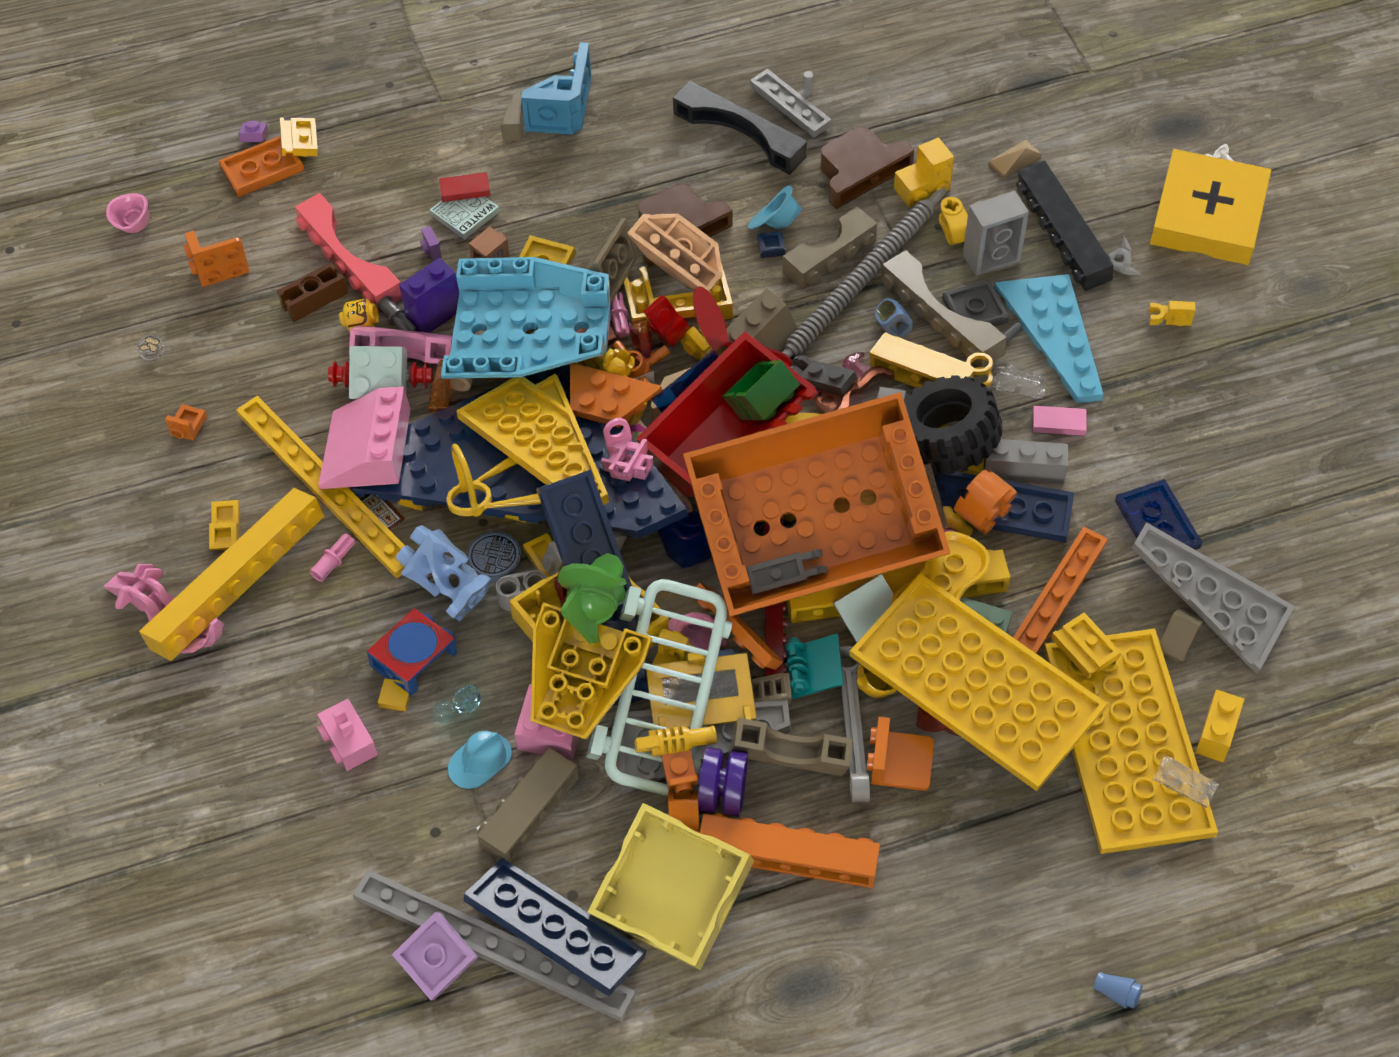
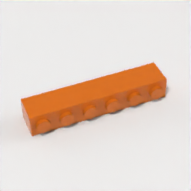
M720 813L703 814L699 833L713 836L750 854L754 859L751 868L874 888L880 843H874L871 839L858 838L856 840L845 838L838 833H829L828 835L815 833V831L809 828L791 829L779 823L767 825L757 823L749 818L732 819Z

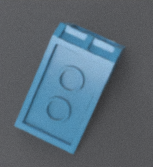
M579 43L578 52H574L573 66H575V69H571L570 76L554 75L522 91L521 101L526 132L574 134L583 128L592 79L589 43Z

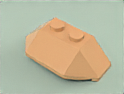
M643 214L627 233L649 260L686 288L695 290L696 287L700 286L710 292L723 276L718 243L679 214Z

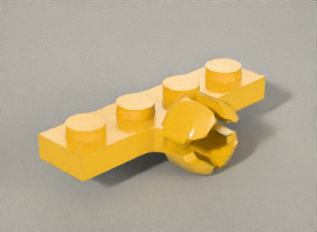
M621 348L609 349L605 355L575 362L578 365L629 377L635 366L634 357H630V353ZM645 408L638 414L632 415L627 421L628 424L637 425Z

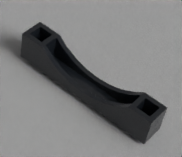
M689 81L673 97L674 115L691 124L721 125L745 134L762 148L770 165L789 175L806 158L807 141L802 137L765 120L763 117L732 103L701 85Z

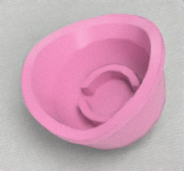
M137 193L121 195L110 201L106 209V216L109 222L117 229L131 234L138 233L148 225L150 220L148 201L146 197Z

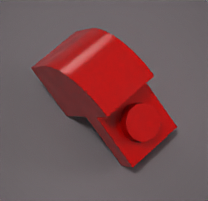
M663 295L643 311L651 322L649 327L661 343L668 348L674 347L685 337L686 332L690 329L686 320L677 313L669 300Z

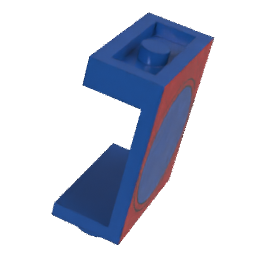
M413 608L367 650L370 667L386 679L402 681L404 684L394 683L409 693V697H411L418 690L416 677L444 651L453 657L457 654L456 638L447 628L442 629L435 624L430 615L427 613L422 614Z

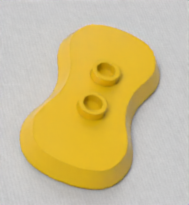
M953 531L944 532L950 554L924 561L918 574L894 593L891 605L920 573L960 600L963 593L987 573L990 566L989 552L980 542L968 535Z

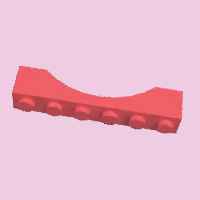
M320 193L295 206L297 214L295 221L302 231H307L312 243L315 246L319 245L326 259L332 260L338 272L342 276L345 274L348 277L352 288L355 291L359 290L362 293L363 299H368L371 304L374 303L378 312H381L377 304L384 296H390L395 303L402 299L399 287L401 282L388 267L363 261L352 255L342 246L335 234L337 223L333 207Z

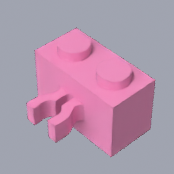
M349 699L317 714L321 724L317 726V730L324 742L330 741L333 747L329 751L336 764L342 762L346 771L378 755L372 738Z

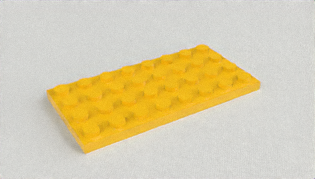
M921 573L850 650V657L1035 791L1040 789L1099 718L1108 704Z
M1155 628L1106 635L1121 652L1120 658L1101 671L1092 674L1089 679L1056 643L1045 644L1044 652L1047 662L1108 703L1103 713L1072 749L1100 854L1216 837L1218 829Z

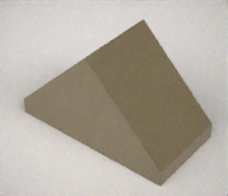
M1179 607L1173 613L1160 641L1163 655L1182 664L1204 621L1198 615Z

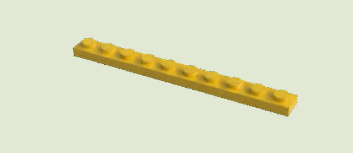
M258 395L236 409L238 416L380 563L396 579L399 578L405 567L395 557L405 545L348 487L319 489L318 485L323 462Z

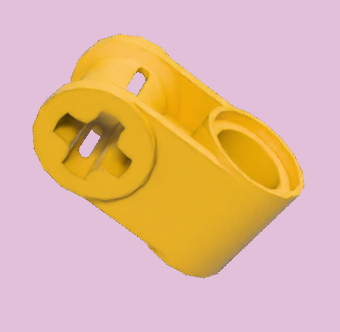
M947 197L941 201V214L938 221L945 233L947 242L952 246L965 241L968 214L958 198Z

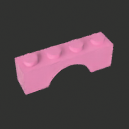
M356 326L350 329L349 355L350 346L403 347L407 349V358L418 359L424 363L443 364L444 356L450 355L453 335Z

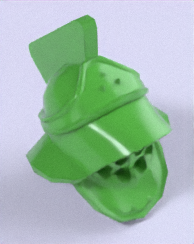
M609 553L597 558L591 565L573 563L563 566L558 574V582L568 590L566 601L561 608V614L589 644L598 643V625L611 618L617 607L623 604L626 599L624 585L627 582L626 579L621 578L624 565L619 557Z

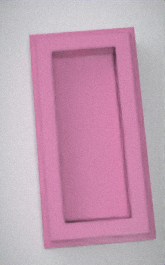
M1033 406L1032 432L1086 435V409Z

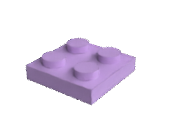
M435 912L392 954L430 1000H435L478 958L440 912Z

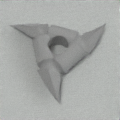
M1124 236L1121 248L1107 255L1114 265L1113 270L1122 274L1142 275L1132 267V250ZM1118 258L1124 259L1122 263L1116 262L1115 260Z

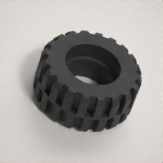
M951 375V378L943 376L937 378L936 381L930 382L929 380L923 383L922 387H916L911 391L909 397L906 396L904 398L926 472L929 470L930 473L939 475L940 472H945L948 475L954 474V471L969 470L968 467L973 465L976 467L982 463V459H988L994 451L993 448L996 449L1001 440L1003 427L993 392L978 380L975 381V379L967 376L961 378L959 375ZM960 421L952 426L939 428L947 423Z

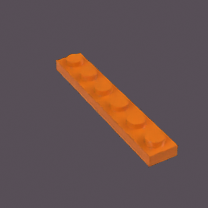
M1086 527L1082 528L1013 636L1014 639L1038 655L1107 545L1108 538Z

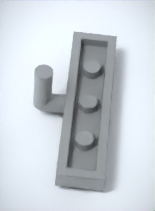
M769 69L764 70L750 80V87L813 138L831 127L832 119L806 100L813 91V73L811 71L804 72L803 89L799 92H796Z

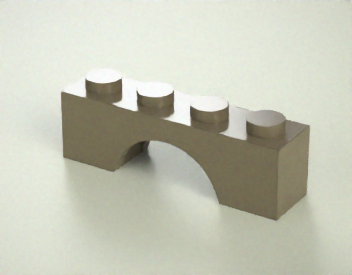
M857 206L839 218V238L834 243L824 247H811L800 244L783 256V273L802 290L810 284H815L820 277L834 271L845 260L853 258L857 252L871 246L876 240L877 223Z
M738 718L732 729L729 755L733 750L748 752V759L842 777L850 767L853 739L829 734L813 737L792 736L772 729L765 722Z

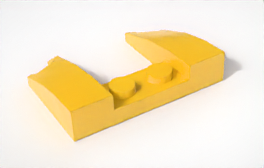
M721 263L723 276L711 289L710 294L719 306L724 320L733 318V303ZM646 266L639 268L640 278L629 282L628 277H626L623 282L633 333L652 331L649 327L651 322L643 311L659 298H653ZM693 292L665 296L681 317H695L692 299Z

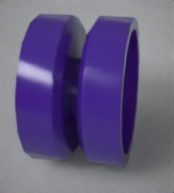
M706 748L698 782L699 812L713 814L718 808L720 796H723L722 810L724 814L740 817L746 785L748 752L733 750L728 757L727 767L724 768V753L722 749Z

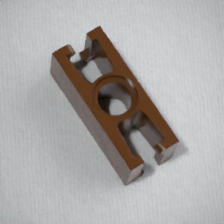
M332 262L277 290L281 307L285 312H289L290 319L293 322L348 294L345 279L341 273L337 275V269Z

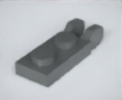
M796 355L793 360L795 366H791L793 370L815 386L816 389L843 395L857 378L853 370L815 360L811 361L807 356Z
M822 549L802 554L798 552L746 567L753 596L807 581L808 578L828 573L827 566H818L805 571L802 563L822 557Z

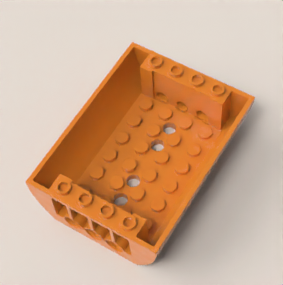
M901 392L683 454L730 617L950 554ZM865 491L873 492L876 496V502L872 505H864L860 500L861 494ZM838 499H845L848 501L850 508L845 513H839L834 509V502ZM785 514H792L796 518V524L792 528H785L780 523L781 517ZM763 521L769 525L770 530L766 535L759 536L754 532L753 528L757 522ZM822 549V557L802 563L805 571L818 566H827L828 573L808 578L807 581L753 596L746 567L798 552L802 554Z

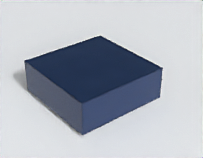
M782 231L757 234L761 258L785 255L786 249Z

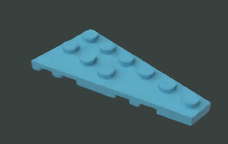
M1069 274L995 282V291L998 295H1002L1006 301L1005 305L1018 317L1023 330L1036 348L1044 353L1047 358L1046 362L1061 377L1060 381L1075 402L1102 401L1104 394Z

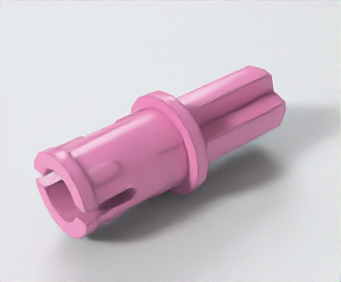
M619 292V299L616 293L610 303V320L613 322L614 332L617 337L623 338L630 333L627 321L629 313L624 305L623 294Z
M348 534L342 535L330 550H324V555L310 569L311 575L319 582H323L336 566L342 564L341 559L353 547L355 540Z

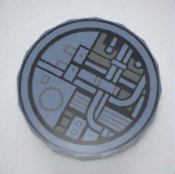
M503 532L482 534L472 541L467 550L468 566L473 568L477 575L484 574L491 578L490 582H497L503 576L515 574L521 565V550L518 542L512 536Z

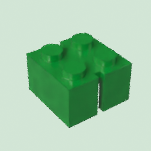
M781 360L770 362L758 361L722 397L741 420L766 421L777 412L776 408L781 403L787 402L794 396V390L800 384Z

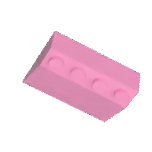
M404 387L378 388L333 411L318 485L319 489L399 484L411 410Z

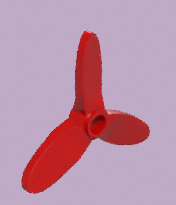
M700 286L696 287L693 292V308L700 331L710 346L709 355L690 371L683 381L676 398L717 359L716 352L719 347L726 346L728 348L732 344L729 342L725 321L719 306L710 292ZM766 347L788 366H792V360L786 354Z

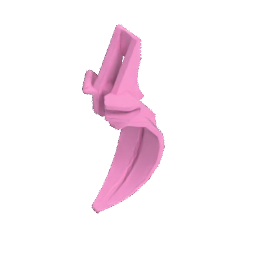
M138 564L134 573L119 572L103 586L104 589L118 596L115 603L116 609H123L130 602L141 612L144 611L149 621L175 598L167 593L165 588L158 582L163 576V572L152 564ZM215 618L181 653H194L202 647L212 646L222 636V628L225 624Z

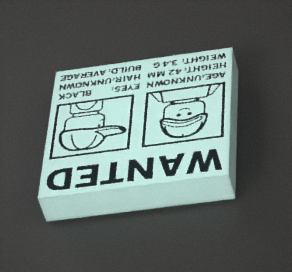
M486 197L442 202L441 200L430 209L432 217L464 240L499 213V206Z

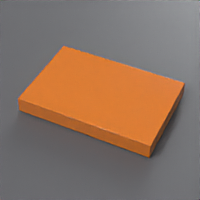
M281 135L218 161L221 170L238 198L304 171L303 163L298 156H293V153H286V156H282Z

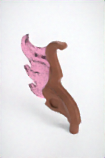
M864 352L852 353L843 360L841 368L855 371L856 380L843 395L815 389L818 392L814 398L815 405L824 414L849 407L852 395L861 394L879 376H886L888 379L893 380L895 378L894 371L883 366L871 367L864 365L859 361L860 358L865 357Z

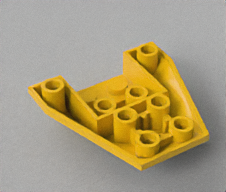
M543 603L533 629L530 721L586 740L642 668L653 638L625 628L624 631H619L599 624L598 643L589 644L561 614V608Z

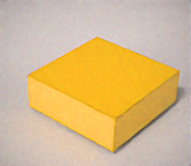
M385 678L378 699L379 708L406 712L410 701L409 693L394 682L404 683L400 680Z

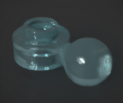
M465 685L455 692L452 701L442 700L437 702L433 706L432 715L437 722L447 723L453 719L457 710L460 713L475 711L480 705L482 695L475 685Z

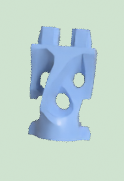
M422 525L418 526L410 537L420 545L418 550L415 552L407 545L395 557L405 567L401 574L420 584L434 597L440 593L450 597L453 603L446 612L453 619L455 618L460 622L483 599L490 587L489 582L491 578L484 574L477 575L473 568L465 564L469 560L467 555L455 547L440 529L431 531ZM449 552L453 557L444 555V553ZM429 573H432L435 583L428 578ZM451 574H455L459 579L457 587H453L449 582Z

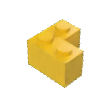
M939 137L919 145L916 163L895 172L894 190L908 208L916 205L920 200L928 199L936 190L938 191L942 188H945L946 191L950 190L954 156Z

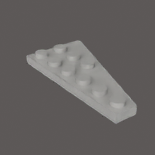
M788 700L754 702L757 718L754 721L765 722L772 729L781 733L790 731ZM651 710L628 712V718L653 724ZM626 723L621 746L635 749V739L649 736L648 731L651 729ZM735 723L714 725L717 743L697 747L695 759L701 760V765L703 764L707 747L722 749L724 756L729 754L732 729ZM619 751L620 772L656 782L665 779L662 762ZM621 785V795L637 790L636 788Z

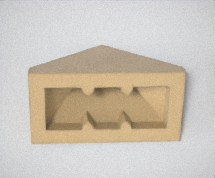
M1024 140L991 159L989 165L1003 178H1006L1039 159L1041 153L1027 140Z

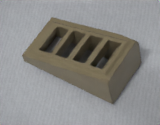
M521 89L515 90L501 123L502 139L504 141H521L523 109Z
M789 673L751 679L752 691L758 690L759 698L754 699V702L788 700V707H791L792 696ZM737 682L732 683L733 696H738ZM776 688H781L782 693L777 694ZM764 689H770V696H765Z

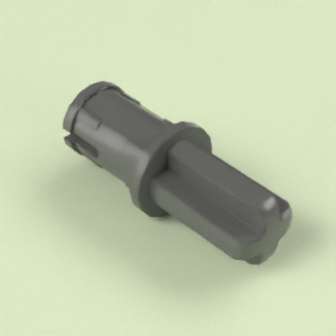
M384 296L379 300L377 306L388 317L390 325L396 326L398 330L416 331V326L405 315V310L399 308L390 296Z

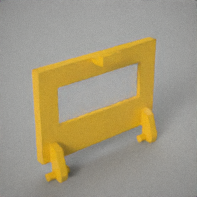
M690 653L687 654L688 661L656 664L654 666L701 678L706 658L704 655ZM747 653L719 656L717 658L702 727L736 723L738 718L757 719ZM646 669L649 694L695 705L700 683ZM650 700L653 724L666 728L685 726L690 729L694 711Z

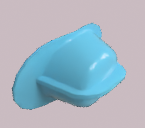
M792 186L783 188L768 205L751 219L748 228L754 229L764 223L774 229L788 227L802 210L801 206L791 195Z
M479 731L473 734L467 740V743L450 758L448 764L450 779L460 788H478L510 762L512 756L511 745L506 738L497 732Z

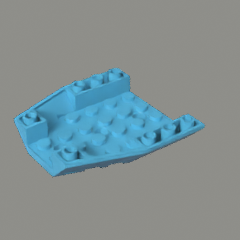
M536 257L459 259L456 279L460 292L450 355L444 356L442 379L523 377L601 356L607 352L610 324L609 274ZM531 329L536 330L533 334L525 333ZM579 329H588L584 333H577ZM477 331H485L482 335H475Z

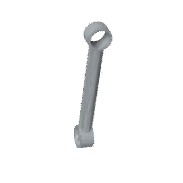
M840 647L841 658H852L850 657V650L853 647ZM857 661V664L853 667H842L844 685H841L846 738L853 739L849 767L851 803L870 802L869 776L866 769L857 687V669L860 663Z

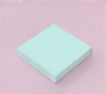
M879 574L832 603L857 643L891 606L894 594L883 575Z

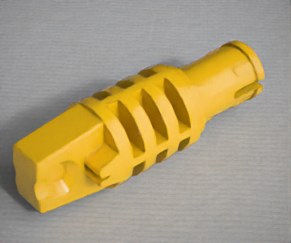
M714 725L690 730L688 727L680 726L648 731L649 736L636 738L634 741L636 753L651 752L653 757L689 751L694 746L716 744L717 735Z

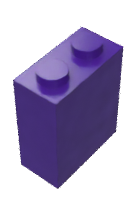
M440 257L399 284L405 315L416 326V332L430 333L456 315L459 299L456 272Z

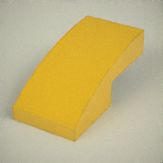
M239 500L211 502L209 550H227L239 539Z

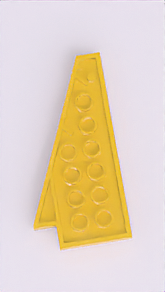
M556 374L536 385L525 377H514L456 410L459 420L546 485L591 470L603 505L609 502L608 493Z

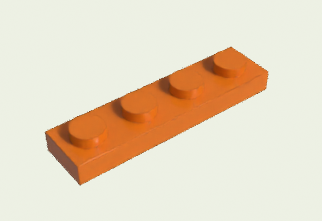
M699 582L696 586L717 593L711 586ZM697 600L702 608L708 612L712 611L716 615V608L712 603ZM727 610L726 621L732 622L731 632L735 635L733 640L741 648H748L753 654L751 659L763 669L768 667L776 670L783 661L739 615L730 617Z

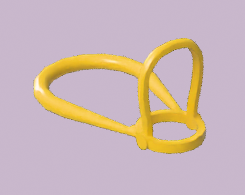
M457 444L451 446L459 479L458 485L453 487L446 497L448 509L453 514L477 517L489 508L541 504L538 494L491 503L490 488L481 482L518 463L508 457L473 481L461 449ZM475 490L483 491L486 494L485 500L481 504H477ZM468 491L470 508H460L452 503L456 495Z

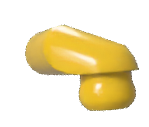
M944 506L939 509L938 514L943 526L968 536L972 534V527L960 515L953 513L951 507Z

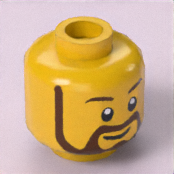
M360 299L346 302L343 306V312L339 313V319L342 327H346L350 332V329L356 326L375 327V324L379 322V314L374 303L371 304L368 299Z

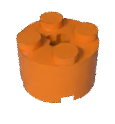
M990 469L983 470L967 486L968 492L965 495V499L960 496L955 504L954 511L978 531L986 535L994 527V520L998 516L1001 518L1005 517L1012 508L1010 503L1018 492Z

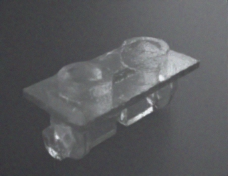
M1004 364L1003 367L996 366V374L1000 376H994L992 386H996L997 390L1014 394L1016 386L1020 385L1019 395L1035 400L1037 398L1043 399L1045 389L1041 388V386L1047 387L1048 378H1044L1042 373L1037 371L1025 373L1018 371V367L1010 364Z
M1164 756L1160 763V768L1153 780L1205 808L1208 807L1220 786L1219 783L1214 781L1215 779H1210L1174 760L1173 757L1170 758L1168 756Z

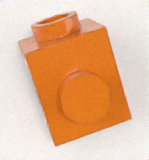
M182 404L175 417L167 415L165 422L170 434L174 437L194 441L208 416L205 410Z

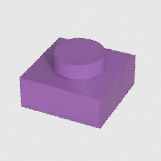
M258 121L243 123L238 133L239 141L264 142L268 133L267 123H259Z
M431 226L421 229L423 240H420V245L423 253L429 254L432 262L439 257L442 259L440 244Z

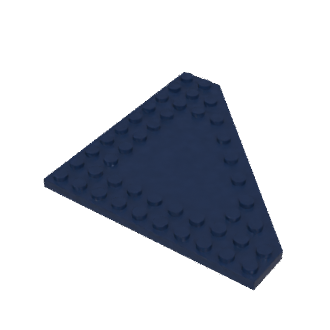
M571 364L523 376L536 385L556 374L570 404ZM496 387L408 424L399 484L350 487L352 492L356 496L361 497L371 494L378 495V498L381 500L399 502L400 499L413 501L414 505L434 507L435 504L448 507L446 497L449 491L459 483L451 452L453 444H457L461 449L473 481L508 458L506 454L459 420L456 411ZM575 416L608 493L609 502L604 505L613 533L614 531L628 533V537L641 538L688 516L686 506L654 465L645 480L634 477L630 481L612 478L610 472L604 471L601 459L610 458L603 434L606 424ZM623 425L619 428L612 427L610 434H619L623 430ZM519 464L481 482L490 488L491 503L538 494L536 489L546 485ZM475 490L477 504H481L485 500L486 494L483 491ZM468 491L456 495L452 503L460 508H470ZM542 504L489 508L483 511L484 515L504 518L505 515L518 516L520 521L540 523L541 520L547 521Z

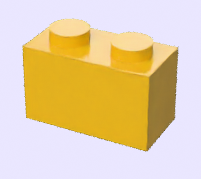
M1216 689L1196 748V754L1224 762L1233 739L1244 698Z

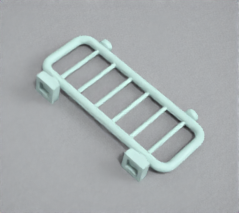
M660 579L648 586L644 599L639 598L641 588L629 587L626 592L620 620L631 622L635 614L639 615L636 632L647 635L652 613L712 629L708 651L647 635L653 638L652 642L706 656L701 678L644 663L642 666L643 669L700 683L696 703L691 705L634 690L636 674L620 695L611 737L606 736L608 727L597 725L592 732L586 757L598 760L602 753H605V770L612 781L620 785L668 796L667 784L620 772L616 767L619 751L662 762L661 756L652 757V753H636L635 749L621 746L626 723L651 730L666 728L628 718L632 695L694 711L690 729L702 728L722 638L728 639L732 622L726 621L727 605L719 594L672 580ZM662 590L712 603L716 608L714 623L654 608L657 593ZM694 746L691 748V755L695 773L698 776L701 760L695 759L698 746Z

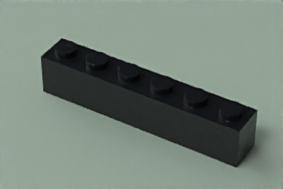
M1044 160L1019 170L1018 182H1016L1017 190L1021 196L1024 195L1027 199L1030 211L1032 213L1035 212L1038 216L1040 227L1048 232L1052 246L1054 248L1057 247L1061 252L1062 261L1071 268L1075 282L1077 284L1080 283L1084 290L1087 291L1112 281L1113 263L1046 161Z

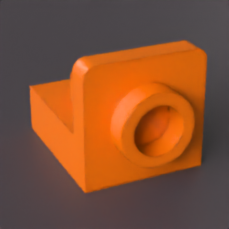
M691 750L661 755L668 792L676 791V794H684L693 791V787L698 785V776L695 773Z

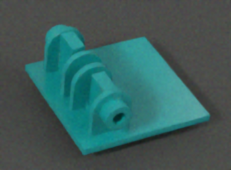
M838 634L807 643L800 642L799 638L788 640L786 654L792 700L844 685Z

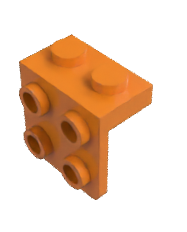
M194 231L184 233L187 244H183L187 259L192 258V260L188 261L192 275H198L202 287L233 277H239L249 272V266L240 238L236 237L201 248Z
M879 717L878 726L871 727L870 744L875 745V752L868 753L867 770L872 771L871 784L921 791L928 790L931 779L934 739L929 736L889 732L890 718Z

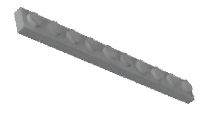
M370 870L366 871L353 893L355 900L416 928L425 923L435 912H440L477 956L620 1022H623L636 996V991L620 984L608 997L522 939Z

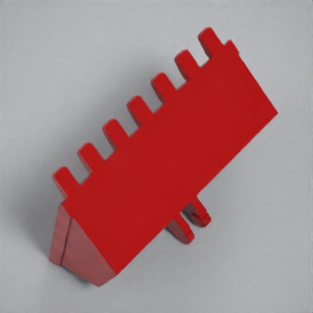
M746 331L636 438L639 444L642 439H647L648 451L646 454L653 456V465L685 497L695 496L687 471L684 453L786 425L787 423L784 420L788 416L797 415L803 409L800 404L804 400H812L818 394L815 386L783 362L800 384L794 390V396L787 402L781 403L776 408L777 412L766 421L741 420L722 396L758 361L770 362L781 360Z

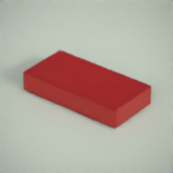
M487 172L439 178L442 202L491 196Z

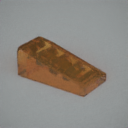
M439 360L430 390L428 404L430 412H438L450 407L452 392L449 379L441 378L443 360Z

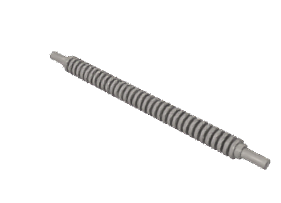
M945 188L936 190L928 199L918 201L785 341L782 353L786 354L789 358H794L805 351L882 269V264L889 261L933 215L935 205L947 193Z

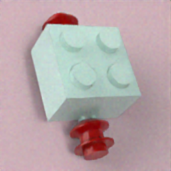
M350 346V364L348 361H345L343 366H338L337 362L334 361L333 365L328 367V381L332 382L334 387L337 386L338 382H343L345 387L349 386V399L356 400L378 388L404 387L406 392L407 380H409L413 388H416L418 383H423L424 387L428 388V383L433 382V368H429L427 362H425L423 367H418L416 362H414L410 369L407 370V349L403 347Z

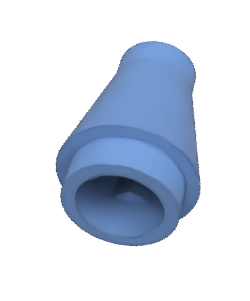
M1099 972L1093 989L1101 992L1125 1009L1127 1007L1135 1009L1140 999L1143 985L1136 983V979Z

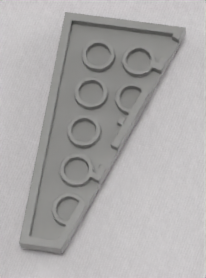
M1146 523L1132 549L1258 674L1295 606Z

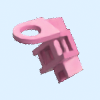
M616 418L609 421L603 431L606 448L610 456L609 459H601L604 471L610 472L612 478L630 481L632 477L645 480L653 467V456L646 455L648 451L647 439H642L640 444L632 441L630 426L625 419ZM623 425V430L619 434H610L612 427Z

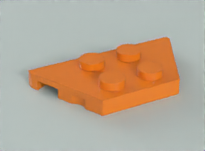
M574 363L570 365V407L574 416L603 424H607L616 418H623L628 421L632 415L638 414L645 408V402L653 396L658 398L663 393L661 385Z

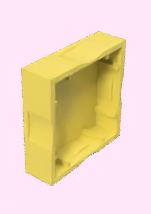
M642 803L623 841L620 855L614 866L606 874L588 913L701 971L754 863V859L750 854L713 836L693 831L681 821Z

